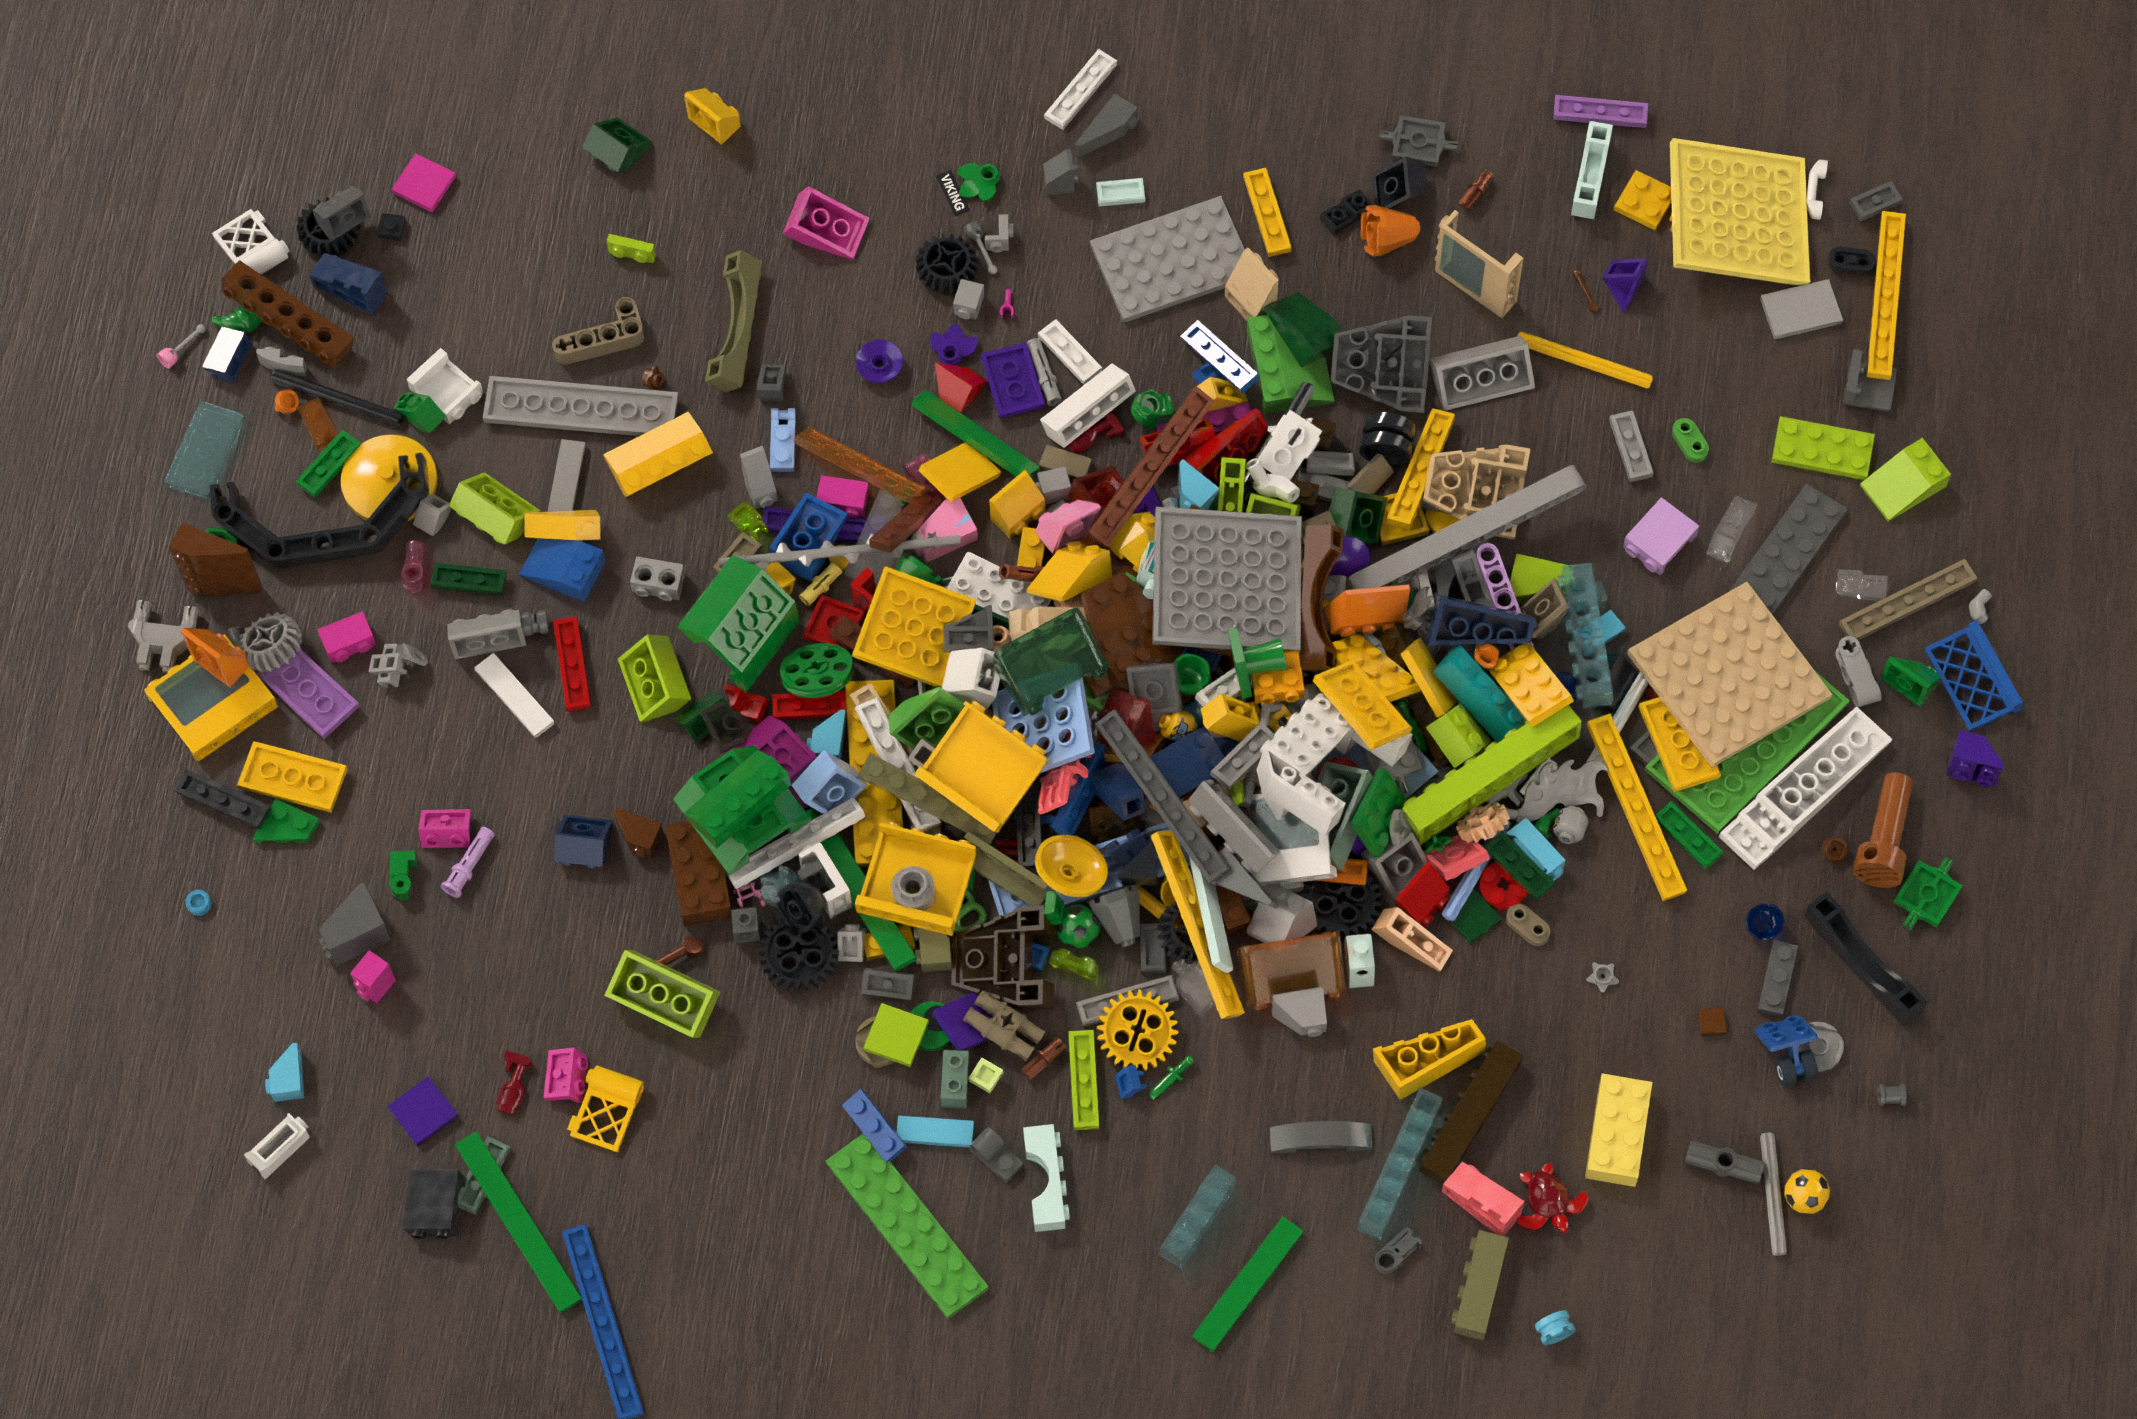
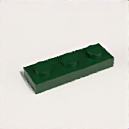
M434 562L430 585L434 589L503 596L507 573L506 570Z
M1503 831L1485 846L1488 855L1536 902L1554 887L1555 882Z

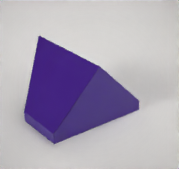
M1646 258L1612 260L1602 277L1623 313H1625L1645 278L1648 265Z

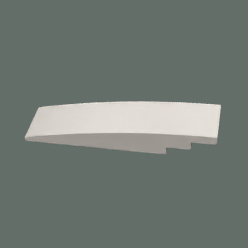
M1858 707L1854 708L1758 793L1756 799L1744 808L1731 824L1720 832L1719 838L1755 870L1834 798L1893 739Z

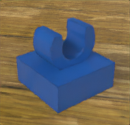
M1209 363L1192 372V377L1197 385L1209 377L1224 380L1222 375Z
M1136 1065L1126 1066L1115 1075L1121 1099L1130 1098L1147 1087V1084L1140 1083L1139 1078L1144 1075V1072L1137 1071Z

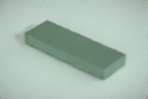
M487 1136L484 1144L501 1169L511 1148ZM469 1170L466 1175L465 1187H460L457 1207L476 1215L486 1195Z

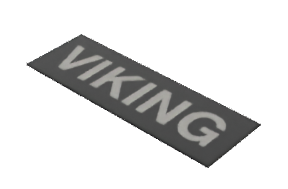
M952 171L937 175V180L954 215L970 210L964 197L959 195L960 188Z

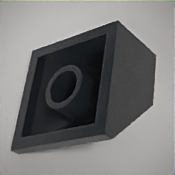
M1405 156L1373 173L1374 205L1394 209L1414 199L1427 186L1425 164Z

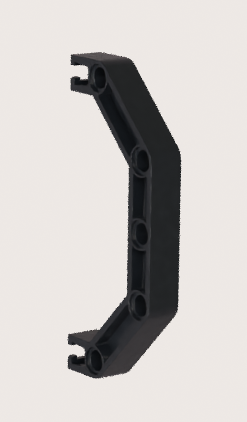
M422 453L415 454L418 472L409 473L410 463L408 456H398L400 481L363 525L277 537L241 510L239 489L234 482L226 483L229 489V500L222 502L220 496H222L220 485H209L212 516L221 528L228 530L229 533L238 538L239 542L275 568H287L377 554L385 549L418 509L420 501L428 496L430 488L427 460ZM420 483L419 488L410 490L413 484ZM226 512H231L228 518L222 519ZM377 535L375 541L367 542L370 536ZM329 542V546L326 549L320 550L323 543ZM276 550H282L279 556L273 557Z

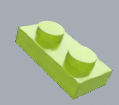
M612 234L608 236V252L619 258H633L641 263H654L656 257L654 244Z

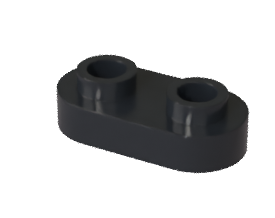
M1839 246L1833 248L1828 256V265L1831 269L1838 272L1868 275L1874 270L1876 264L1874 254L1868 250ZM1840 259L1843 263H1838L1836 260ZM1859 263H1865L1867 266H1860Z

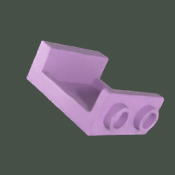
M1661 497L1627 534L1623 547L1631 557H1637L1641 560L1649 571L1661 575L1664 572L1665 566L1688 541L1692 542L1697 536L1699 525Z

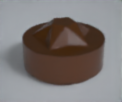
M1829 837L1822 844V854L1829 861H1841L1848 853V845L1841 837Z

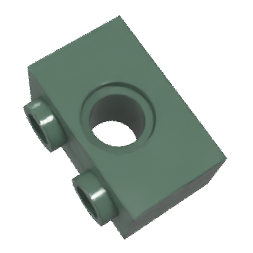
M943 1050L942 1108L967 1109L969 1051Z

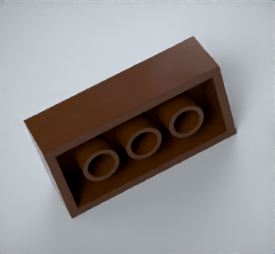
M689 821L665 825L683 925L688 926L732 917L727 883L722 865Z

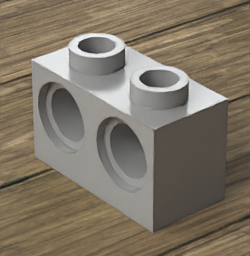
M636 556L630 580L632 592L642 597H648L649 595L657 596L665 601L679 600L685 579L684 564ZM644 576H650V577H651V578H650L649 580H647V581H641V580H640V579H641L642 577H644ZM667 580L675 581L671 585L664 584V582Z

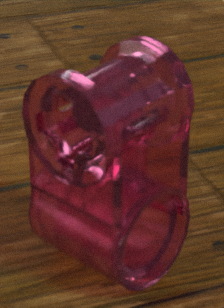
M922 453L903 465L904 472L921 494H928L939 499L942 493L918 471L922 464L930 461L928 456Z

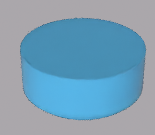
M203 890L190 892L185 900L188 911L196 916L206 914L212 905L208 893Z

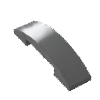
M1313 1121L1270 1127L1271 1153H1293L1297 1149L1347 1148V1151L1372 1150L1371 1124L1350 1121Z

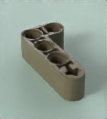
M623 297L616 302L615 309L618 321L556 337L552 343L556 361L559 364L568 365L641 345L644 341V331L636 302L629 297ZM625 310H631L628 314L622 313ZM632 330H636V331H637V332L634 333V334H629V333H628L629 331H632ZM609 336H613V337H614V338L611 339V340H606V338L609 337ZM586 342L591 343L589 346H583Z

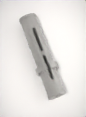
M1033 338L1027 342V347L1039 377L1038 383L1044 391L1047 404L1054 406L1062 401L1056 385L1057 378L1051 372L1041 340Z

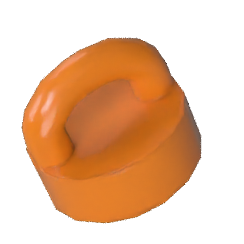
M281 390L276 394V412L288 414L297 410L299 398L293 390Z
M1479 644L1475 648L1473 657L1479 666L1493 669L1496 666L1499 651L1492 644Z

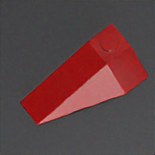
M1259 409L1249 412L1195 449L1184 460L1219 488L1222 457L1247 460L1250 453L1255 452L1265 435L1268 426Z

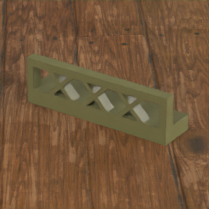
M970 832L966 833L964 839L976 846L977 856L973 866L975 872L1028 906L1043 905L1045 903L1047 891L1052 890L1040 877Z

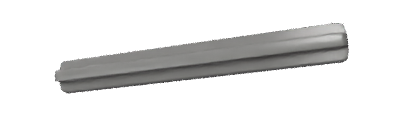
M1762 1133L1760 1141L1762 1160L1765 1162L1763 1170L1772 1254L1774 1256H1782L1786 1254L1787 1249L1774 1133Z

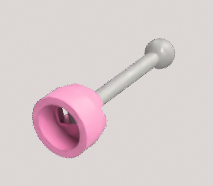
M199 324L196 330L175 349H162L157 354L159 361L166 368L170 369L178 360L177 352L199 333H204L206 331L205 325Z

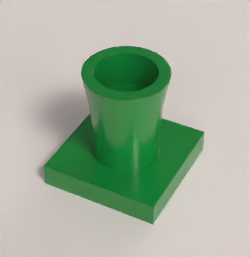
M1238 629L1228 630L1242 699L1252 697L1248 675L1271 671H1287L1280 637L1263 644L1242 649Z

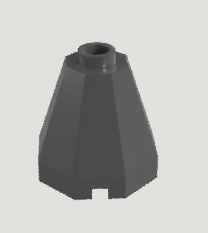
M1136 885L1129 887V889L1126 887L1100 896L1099 899H1092L1087 902L1088 907L1091 908L1098 918L1101 927L1115 945L1121 943L1122 948L1136 943L1135 938L1140 937L1139 892Z

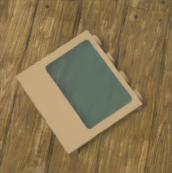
M1454 210L1450 216L1446 215L1439 224L1440 233L1437 237L1439 241L1436 247L1435 271L1496 315L1503 318L1517 302L1523 257L1515 253L1505 265L1495 260L1456 232L1459 212Z

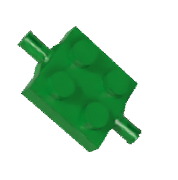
M1945 857L1939 868L1931 867L1919 860L1899 891L1893 903L1909 913L1903 923L1905 928L1908 926V930L1913 929L1918 919L1924 920L1937 928L1957 897L1963 885L1951 879L1947 874L1954 863L1951 859L1948 862L1949 858Z

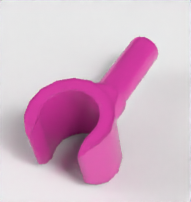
M1006 289L1005 303L1000 308V317L1002 319L1003 312L1007 310L1011 312V319L1014 318L1010 289Z

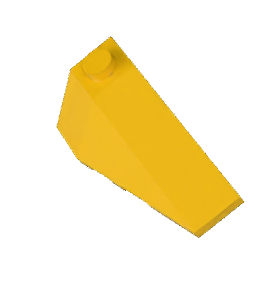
M1150 512L1131 514L1109 544V547L1121 560L1125 557L1134 564L1133 569L1137 573L1145 549L1150 540L1154 542L1155 517Z

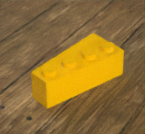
M1471 1019L1441 1028V1031L1428 1034L1427 1032L1420 1034L1418 1038L1408 1041L1400 1040L1394 1042V1045L1373 1048V1059L1398 1098L1402 1100L1486 1051V1038Z

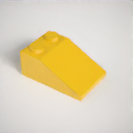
M1080 541L1069 542L1067 546L1059 549L1029 585L1027 593L1063 602L1112 577L1110 551L1101 549L1097 545H1084Z

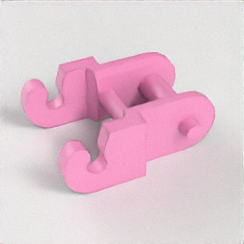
M750 881L747 885L733 890V893H737L739 897L737 903L740 909H744L743 900L752 896L758 897L762 907L765 906L759 889L755 890L754 888L755 882ZM751 888L752 893L741 896L740 892Z

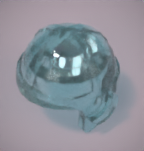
M779 865L776 873L761 875L760 881L763 887L760 891L765 904L777 908L776 903L780 900L777 893L786 885L799 881L798 875L792 869Z

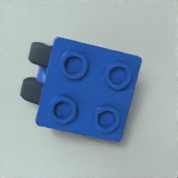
M1789 1016L1783 1021L1767 1022L1760 1027L1754 1028L1756 1036L1769 1051L1787 1049L1789 1056L1779 1057L1775 1062L1778 1078L1784 1087L1795 1085L1797 1076L1800 1075L1805 1081L1817 1079L1818 1067L1813 1053L1810 1050L1798 1053L1797 1045L1818 1039L1817 1033L1802 1016Z

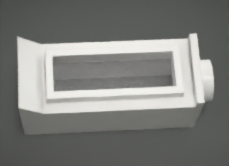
M288 1113L287 1117L251 1151L244 1154L247 1162L251 1166L254 1165L259 1170L261 1176L266 1179L310 1138L306 1131L308 1128L307 1124L300 1117L294 1119Z

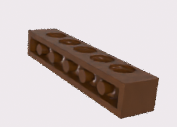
M239 260L222 277L221 292L227 298L235 300L246 311L260 317L265 324L273 326L283 336L297 342L302 349L310 351L323 363L336 368L352 351L353 336Z

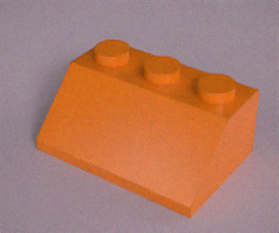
M1398 585L1345 590L1324 607L1330 634H1340L1341 637L1353 635L1355 632H1362L1363 635L1376 632V630H1383L1386 633L1394 626L1400 625L1404 622L1403 618L1407 612L1410 586Z

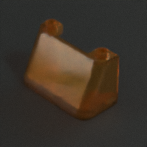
M1327 931L1320 935L1312 934L1258 943L1257 945L1237 946L1246 1006H1252L1253 1010L1268 1008L1267 1004L1272 1003V997L1276 994L1322 987L1323 993L1327 995V998L1342 996L1341 991L1346 990L1339 931Z

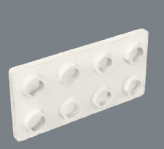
M971 552L966 553L947 587L949 590L977 599L975 604L983 608L992 605L993 612L1009 618V611L1048 607L1052 600L1027 593V588L1031 582L1001 579L999 576V566Z

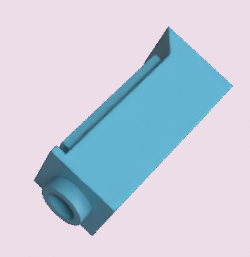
M1524 818L1506 833L1553 881L1563 874L1565 859L1527 818Z

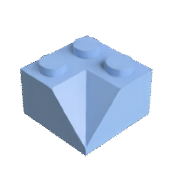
M823 750L791 786L805 804L824 814L849 799L856 798L867 784L864 780L857 777L859 773L854 767Z

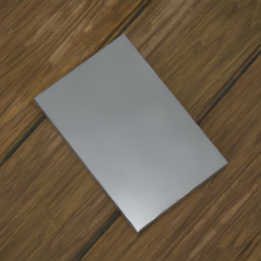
M1829 279L1764 294L1760 297L1774 340L1839 325L1843 322Z

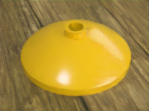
M1052 836L1041 843L1035 855V866L1042 880L1055 891L1067 896L1086 897L1093 895L1103 887L1108 876L1107 863L1101 852L1088 841L1076 836Z

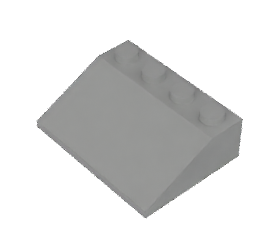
M1213 779L1203 781L1188 801L1192 804L1189 807L1198 818L1203 816L1209 822L1206 825L1207 828L1215 836L1220 834L1225 839L1224 846L1233 855L1236 852L1243 859L1241 864L1250 873L1253 870L1256 874L1259 873L1280 853L1274 844L1237 807Z

